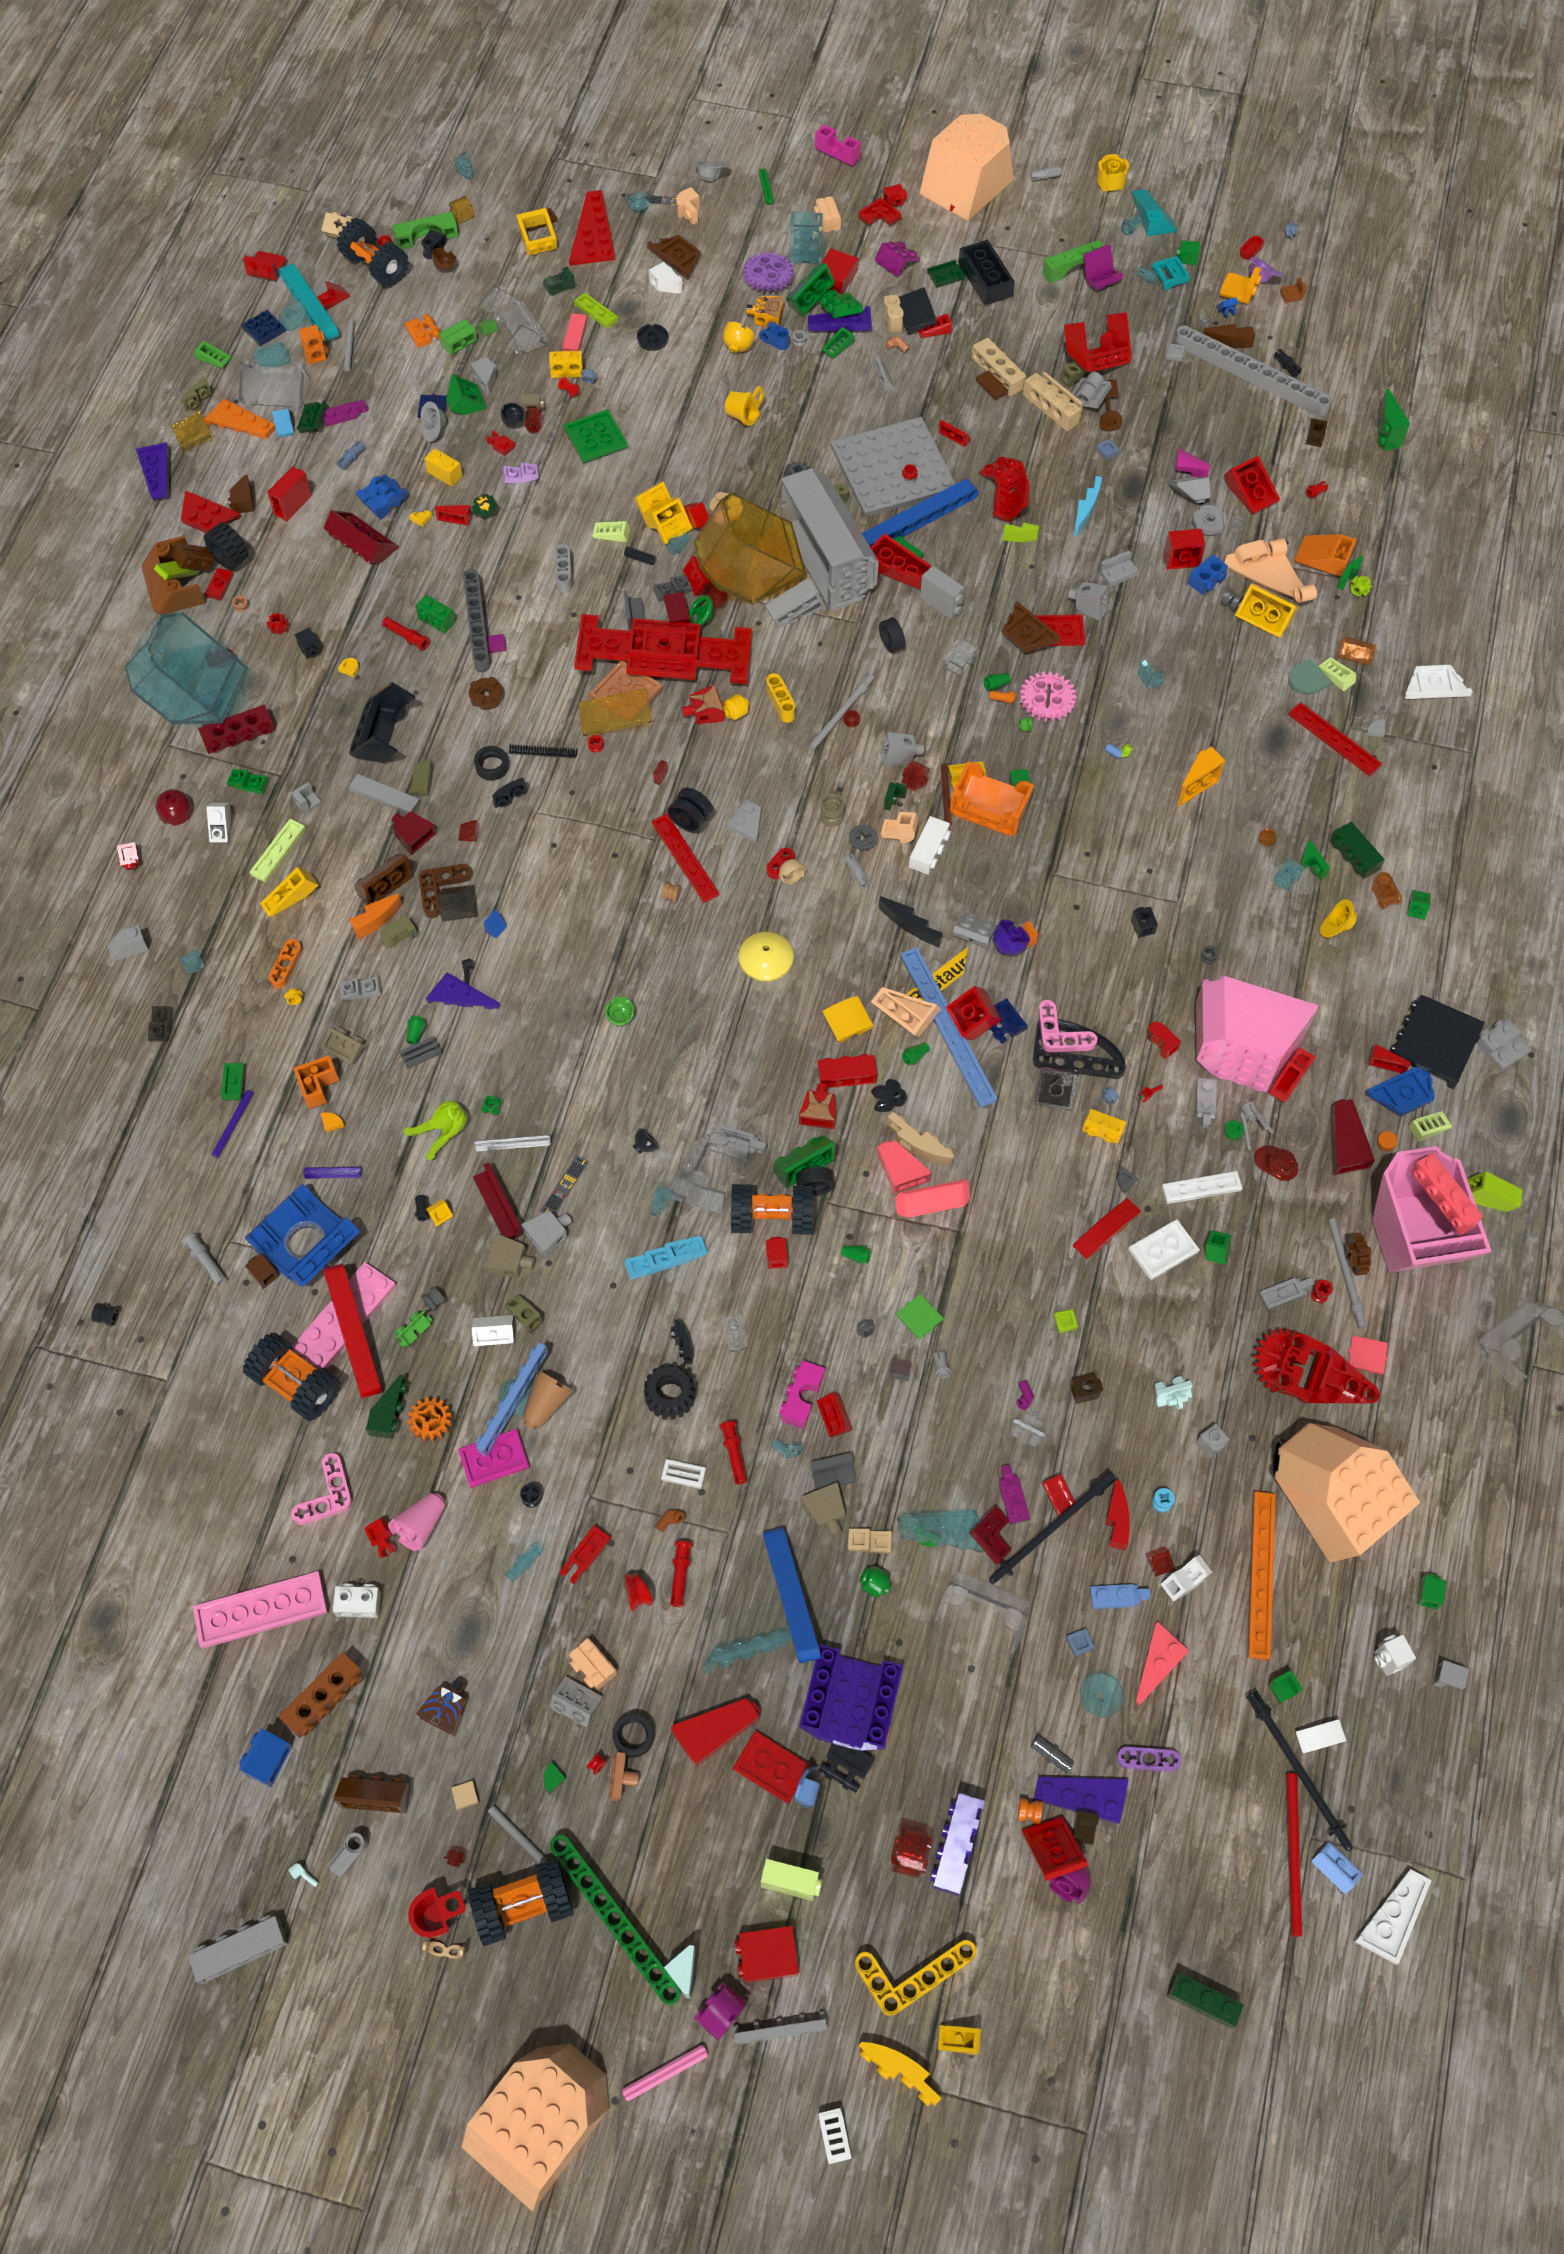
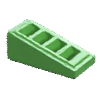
M204 340L195 349L196 359L221 369L231 360V356Z

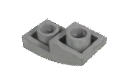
M378 976L361 981L358 978L340 982L342 1000H359L382 995L381 982Z

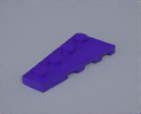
M865 306L863 312L833 318L828 313L808 316V331H839L842 327L848 331L871 330L870 306Z
M167 442L137 448L136 452L146 478L150 496L153 500L169 497V446Z

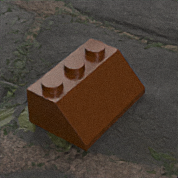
M396 854L388 858L379 867L374 868L364 878H360L354 884L357 895L368 905L385 898L413 878L408 857L403 854Z
M349 1774L348 1778H341L333 1801L341 1808L407 1814L411 1787L408 1783H405L404 1779L392 1778V1782L383 1781L384 1778L371 1776L370 1780L362 1779L361 1775Z

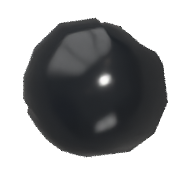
M511 402L503 405L500 416L506 426L514 428L523 423L525 412L519 404Z

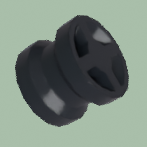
M526 1484L521 1488L520 1497L526 1507L535 1508L541 1503L542 1494L536 1484Z

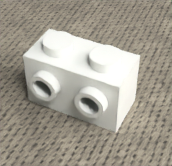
M347 1583L342 1584V1587L335 1586L333 1613L336 1617L379 1618L381 1591L373 1584H364L363 1587H355V1585Z
M1394 1634L1385 1638L1384 1642L1378 1644L1379 1648L1374 1652L1376 1664L1379 1668L1383 1669L1386 1676L1406 1668L1416 1659L1404 1635L1396 1638Z

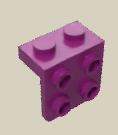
M891 241L889 243H882L875 258L877 263L895 276L901 275L906 262H917L920 260L917 252L906 248V244L900 241L897 243Z
M1106 244L1083 255L1087 286L1101 290L1104 286L1115 284L1118 280L1123 279V273L1114 269L1110 245Z

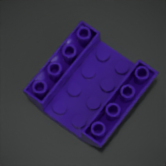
M819 1644L821 1658L815 1660L799 1728L818 1740L860 1751L885 1749L903 1665L882 1660L881 1666L839 1656L840 1649Z

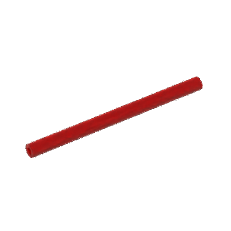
M1288 1773L1286 1774L1291 1936L1302 1937L1297 1774Z

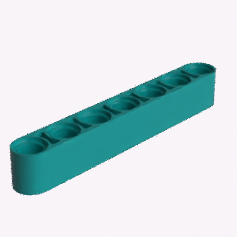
M294 263L279 268L281 279L313 326L317 325L319 331L323 332L325 339L323 342L325 343L339 337L336 325Z

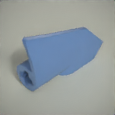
M818 1766L806 1769L798 1784L795 1802L799 1803L803 1808L814 1807L817 1801L820 1784L808 1778Z

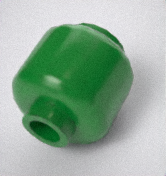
M876 1566L865 1568L859 1579L861 1589L875 1598H879L882 1594L886 1595L892 1586L889 1583L890 1575Z

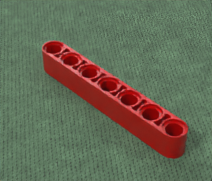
M342 1263L324 1268V1276L361 1399L382 1393L344 1265Z

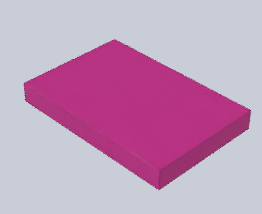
M517 1429L500 1434L487 1457L479 1454L476 1449V1443L458 1449L470 1488L529 1468Z

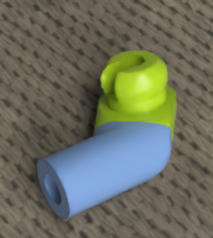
M1109 743L1105 751L1116 758L1129 757L1132 754L1133 747L1126 744L1123 748H1117Z

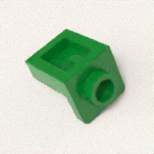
M1412 890L1407 916L1425 920L1430 907L1431 894Z

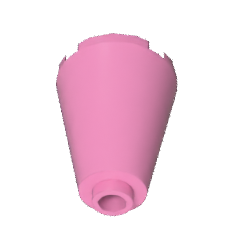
M437 1493L428 1494L388 1523L391 1533L393 1535L397 1533L400 1536L398 1541L410 1550L420 1551L445 1508L444 1499Z

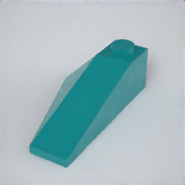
M1146 189L1131 191L1147 236L1177 232L1171 216Z

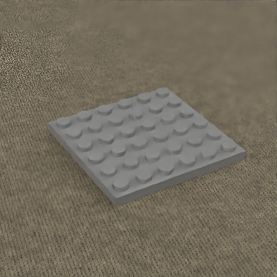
M922 417L830 441L831 449L864 517L924 501L956 484ZM907 464L916 466L918 476L915 479L908 480L902 475V470Z

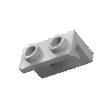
M1130 551L1119 553L1117 556L1101 562L1099 574L1108 587L1138 576L1139 570L1130 560Z
M565 1676L552 1695L550 1707L555 1712L572 1719L575 1723L587 1727L591 1716L600 1705L603 1697Z

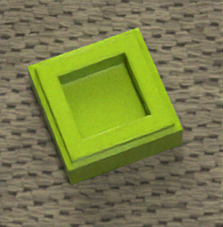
M1073 1309L1053 1313L1058 1333L1078 1329Z

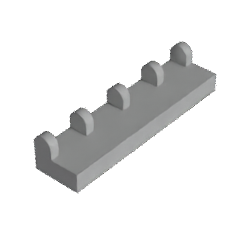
M819 2011L820 2020L805 2022L804 2014H800V2023L782 2026L781 2018H776L777 2027L759 2029V2023L756 2021L754 2022L755 2030L739 2032L738 2024L733 2025L735 2044L739 2045L827 2031L824 2011Z

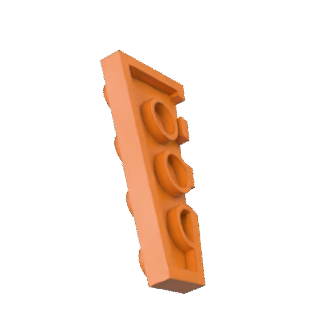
M223 399L204 418L205 424H217L220 428L228 427L232 428L233 431H244L248 435L267 439L276 430L274 423L226 399Z

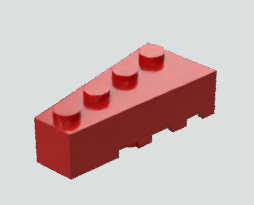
M884 533L870 547L878 560V573L921 590L922 575L932 566Z

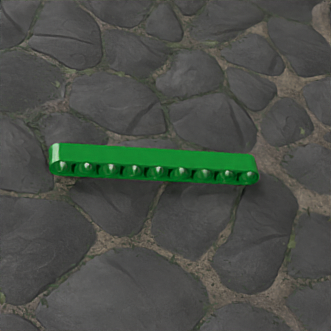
M564 1835L554 1836L550 1842V1849L556 1859H558L559 1863L660 2000L667 2006L676 2005L681 1997L678 1986L569 1839ZM559 1841H564L567 1845L566 1849L562 1852L555 1851V1845ZM573 1859L580 1861V1866L576 1870L568 1868L569 1862ZM586 1877H591L593 1885L587 1889L583 1888L582 1880ZM600 1895L607 1897V1902L603 1907L595 1905V1900ZM615 1913L621 1916L620 1922L614 1926L610 1925L609 1917ZM626 1932L634 1934V1941L630 1944H625L622 1941V1937ZM644 1950L648 1953V1959L644 1963H639L636 1961V1955L639 1951ZM654 1969L662 1971V1978L658 1982L650 1980V1973ZM668 1988L676 1990V1997L672 2001L664 1999V1992Z

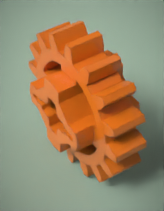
M425 1397V1402L423 1403L418 1400L417 1407L411 1406L413 1413L409 1412L407 1414L410 1418L407 1424L411 1426L409 1428L411 1433H415L417 1439L422 1436L424 1442H426L427 1438H431V1441L434 1442L435 1436L441 1439L442 1432L448 1433L446 1426H452L451 1421L448 1420L452 1418V1414L449 1413V1406H444L443 1400L437 1403L436 1397L432 1401ZM437 1409L443 1413V1417L437 1414ZM417 1422L422 1424V1429L417 1426Z

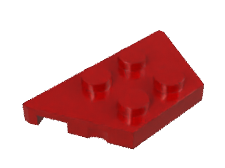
M185 491L181 521L185 525L207 533L220 522L228 524L229 521L235 518L237 520L241 518L240 513Z

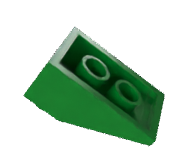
M1389 388L1385 390L1378 410L1377 441L1384 451L1402 447L1410 425Z

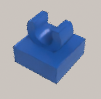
M1237 297L1218 304V312L1223 311L1225 318L1229 316L1228 310L1231 311L1232 316L1235 315L1237 312L1235 306L1238 304Z

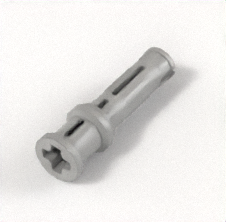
M193 1232L185 1236L181 1243L191 1252L190 1256L195 1260L197 1259L217 1287L224 1284L227 1278L208 1255L207 1247L201 1244L198 1240V1235Z

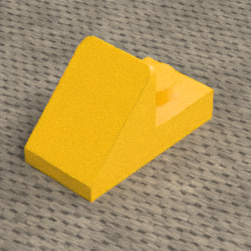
M940 2025L938 2050L977 2055L980 2050L981 2029Z

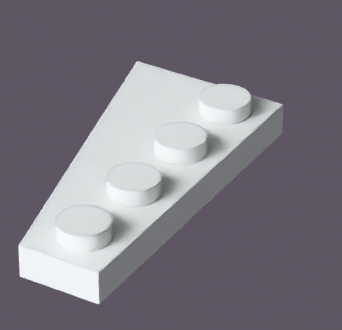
M1411 1869L1408 1870L1354 1942L1395 1965L1399 1964L1432 1880Z

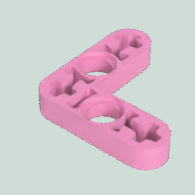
M1044 1000L1040 1003L1038 1015L1041 1042L1045 1051H1090L1096 1047L1097 1036L1093 1032L1059 1033L1056 1005L1050 1000ZM1045 1007H1048V1009L1050 1010L1048 1017H1046L1047 1014L1046 1009H1044ZM1048 1022L1052 1023L1054 1025V1028L1050 1030L1046 1029L1044 1027V1024ZM1071 1038L1075 1044L1067 1045L1064 1040ZM1088 1038L1091 1044H1088L1085 1040ZM1048 1040H1052V1043H1054V1044H1053V1045H1050V1043L1048 1042Z
M329 1453L322 1460L330 1494L296 1505L292 1509L291 1516L297 1524L305 1525L345 1512L351 1507L352 1498L342 1461L337 1454ZM331 1459L336 1462L334 1466L337 1472H333L330 1465H328ZM339 1477L343 1479L341 1486H332L331 1483L334 1478ZM339 1492L342 1493L343 1498L346 1500L343 1506L338 1503L340 1501ZM320 1503L327 1504V1510L323 1513L316 1511ZM311 1506H312V1511H313V1513L315 1514V1515H313V1516L311 1515L310 1509H309V1507H311ZM300 1510H303L305 1513L302 1519L297 1516Z

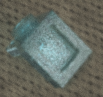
M463 152L454 159L457 173L470 180L473 178L472 164L468 162L467 153Z
M1147 661L1141 662L1137 674L1147 689L1157 687L1163 682L1165 676L1163 670L1155 673Z
M657 1187L651 1206L652 1216L659 1217L661 1211L665 1210L667 1201L676 1202V1191L669 1187Z

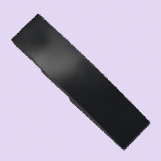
M880 896L879 909L891 921L920 940L938 948L940 947L943 932L929 928V920L914 915L915 908Z

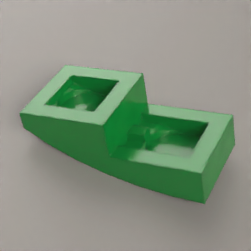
M1364 557L1356 558L1347 566L1340 578L1337 589L1344 590L1348 578L1353 579L1357 576Z

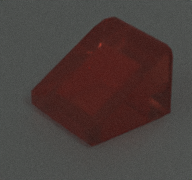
M477 820L460 825L459 841H477L479 828Z
M1160 1547L1145 1554L1156 1577L1175 1569L1167 1548Z

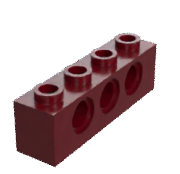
M265 704L198 728L208 754L275 731Z

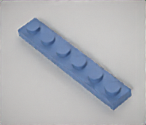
M538 1343L536 1347L531 1349L528 1356L529 1360L526 1365L523 1364L518 1372L519 1377L516 1382L511 1383L508 1388L507 1397L505 1400L502 1399L498 1405L497 1414L495 1417L490 1418L487 1424L488 1429L477 1440L476 1449L479 1454L485 1457L489 1454L547 1356L548 1350L545 1345Z

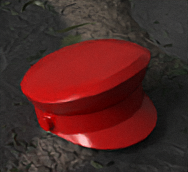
M637 1573L625 1574L624 1588L630 1610L634 1612L639 1605L643 1604L651 1606L652 1596Z

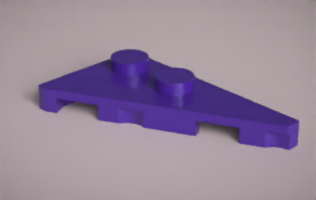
M448 972L426 997V1002L428 1003L433 1001L444 1002L445 1005L455 1004L463 1007H473L475 1005L484 1006L485 1009H499L500 1007L499 1002Z

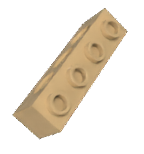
M988 337L972 346L971 358L985 372L989 370L1008 389L1009 396L1024 389V381L1027 379L1026 374Z

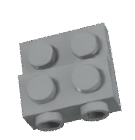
M1501 1019L1493 1026L1494 1029L1489 1030L1487 1028L1482 1031L1476 1043L1500 1071L1505 1070L1532 1051L1520 1038L1521 1031L1510 1019L1505 1022Z

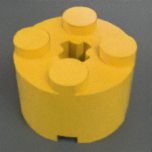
M1117 154L1105 155L1099 161L1096 182L1102 191L1124 189L1129 169L1128 161L1125 158H1119Z

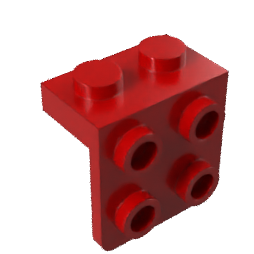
M258 251L255 257L245 255L243 262L247 275L276 281L279 276L278 269L285 265L286 257Z
M1025 478L1013 492L1000 486L996 487L993 504L994 516L1010 523L1023 508L1027 507L1029 503L1028 492L1030 490L1029 479Z

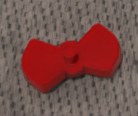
M567 377L561 378L558 382V388L569 391L570 397H575L579 394V386L569 382Z

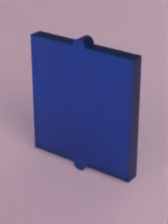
M420 395L417 417L421 418L422 407L427 402L435 403L445 414L447 395Z

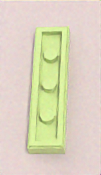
M289 819L250 870V875L266 883L306 830L305 826Z

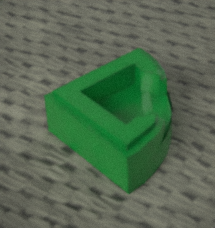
M552 1762L549 1763L544 1772V1786L548 1794H551L566 1780Z

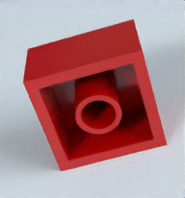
M1202 529L1168 531L1163 552L1167 570L1194 568L1200 565L1205 548Z
M975 985L946 1006L962 1038L972 1041L1002 1020L986 990Z

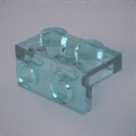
M283 342L271 343L266 348L258 347L252 352L259 372L290 363Z

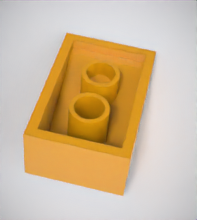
M1212 746L1198 753L1182 784L1177 802L1178 807L1219 782L1225 759Z

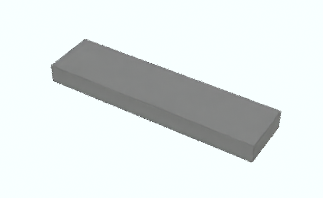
M359 774L356 775L349 786V790L406 814L409 812L414 813L420 804V800L416 797Z

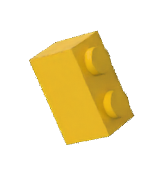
M436 448L424 458L427 472L451 487L463 477L460 463Z

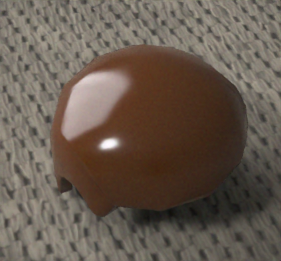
M442 247L432 251L433 264L437 269L448 271L455 267L456 256L452 251L447 253Z

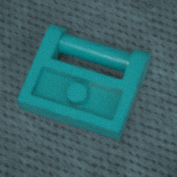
M1178 256L1156 261L1151 266L1152 270L1157 273L1162 281L1164 290H1169L1172 286L1190 281V276ZM1161 268H1165L1171 279H1167Z

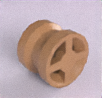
M666 882L662 892V899H670L672 902L677 903L681 893V885H672L670 882Z

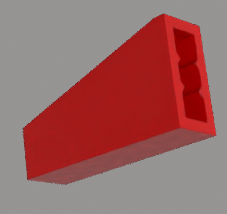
M746 1698L674 1724L670 1729L693 1764L697 1767L760 1720L758 1715L760 1710L753 1701L750 1703Z

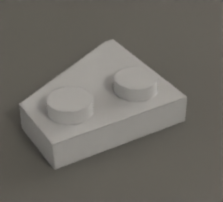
M746 799L727 823V828L757 843L761 807Z

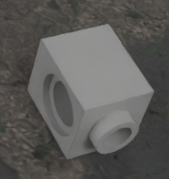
M1214 1424L1200 1435L1196 1443L1211 1458L1222 1450L1230 1439L1217 1424Z

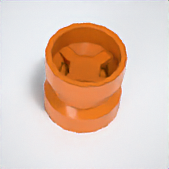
M1020 1798L1017 1820L1025 1821L1029 1818L1033 1823L1040 1824L1043 1802L1035 1800L1029 1803L1028 1799Z

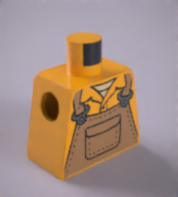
M759 296L756 305L747 304L746 314L754 315V323L756 325L767 327L769 322H774L780 326L783 312V296Z

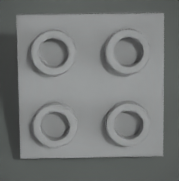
M1091 372L1087 378L1080 379L1072 394L1083 403V406L1099 408L1112 387L1111 382L1104 381L1099 373Z
M964 913L955 924L953 932L955 937L966 941L973 939L972 943L989 948L997 925L990 920L976 918L974 914Z

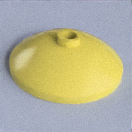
M773 932L753 934L742 943L739 949V963L742 970L751 978L759 981H773L783 977L792 967L794 960L791 944L786 938Z

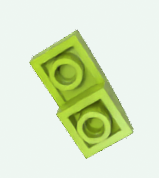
M1024 522L1022 527L1005 524L1002 540L1012 542L1037 540L1040 526Z

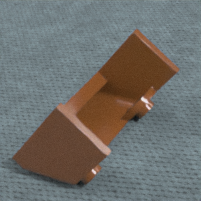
M185 535L156 543L142 563L141 567L154 612L158 615L205 604L199 584L181 587L178 580L171 579L165 581L154 570L156 564L174 561L172 553L178 543L188 544Z

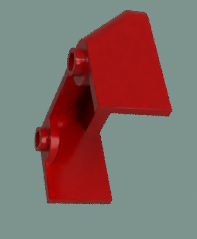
M1127 312L1106 315L1108 332H1104L1101 335V347L1090 350L1087 349L1085 323L1065 324L1064 332L1068 355L1086 372L1099 371L1129 363L1132 353Z

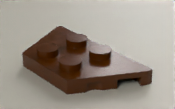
M680 235L661 239L660 243L652 244V241L647 243L649 250L687 279L690 278L701 256L700 250Z
M1018 601L1015 602L1013 613L1009 614L1008 621L1002 629L1003 636L1024 653L1061 640L1057 633Z

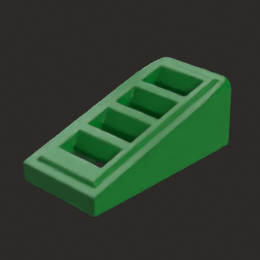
M842 327L821 348V351L834 359L855 342L854 335Z

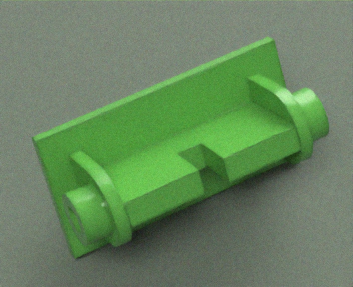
M425 1310L420 1313L416 1311L409 1318L411 1322L406 1327L401 1325L394 1332L396 1336L393 1340L398 1338L400 1340L398 1344L403 1349L409 1347L418 1338L413 1332L415 1329L419 1334H422L431 1326L433 1320L428 1315L426 1317L422 1315L426 1312Z

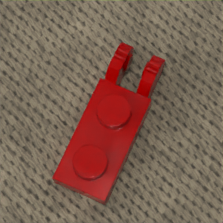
M594 1525L569 1556V1560L561 1569L560 1575L563 1577L567 1575L575 1564L579 1568L572 1575L570 1582L572 1584L577 1583L583 1573L588 1570L609 1543L611 1537Z

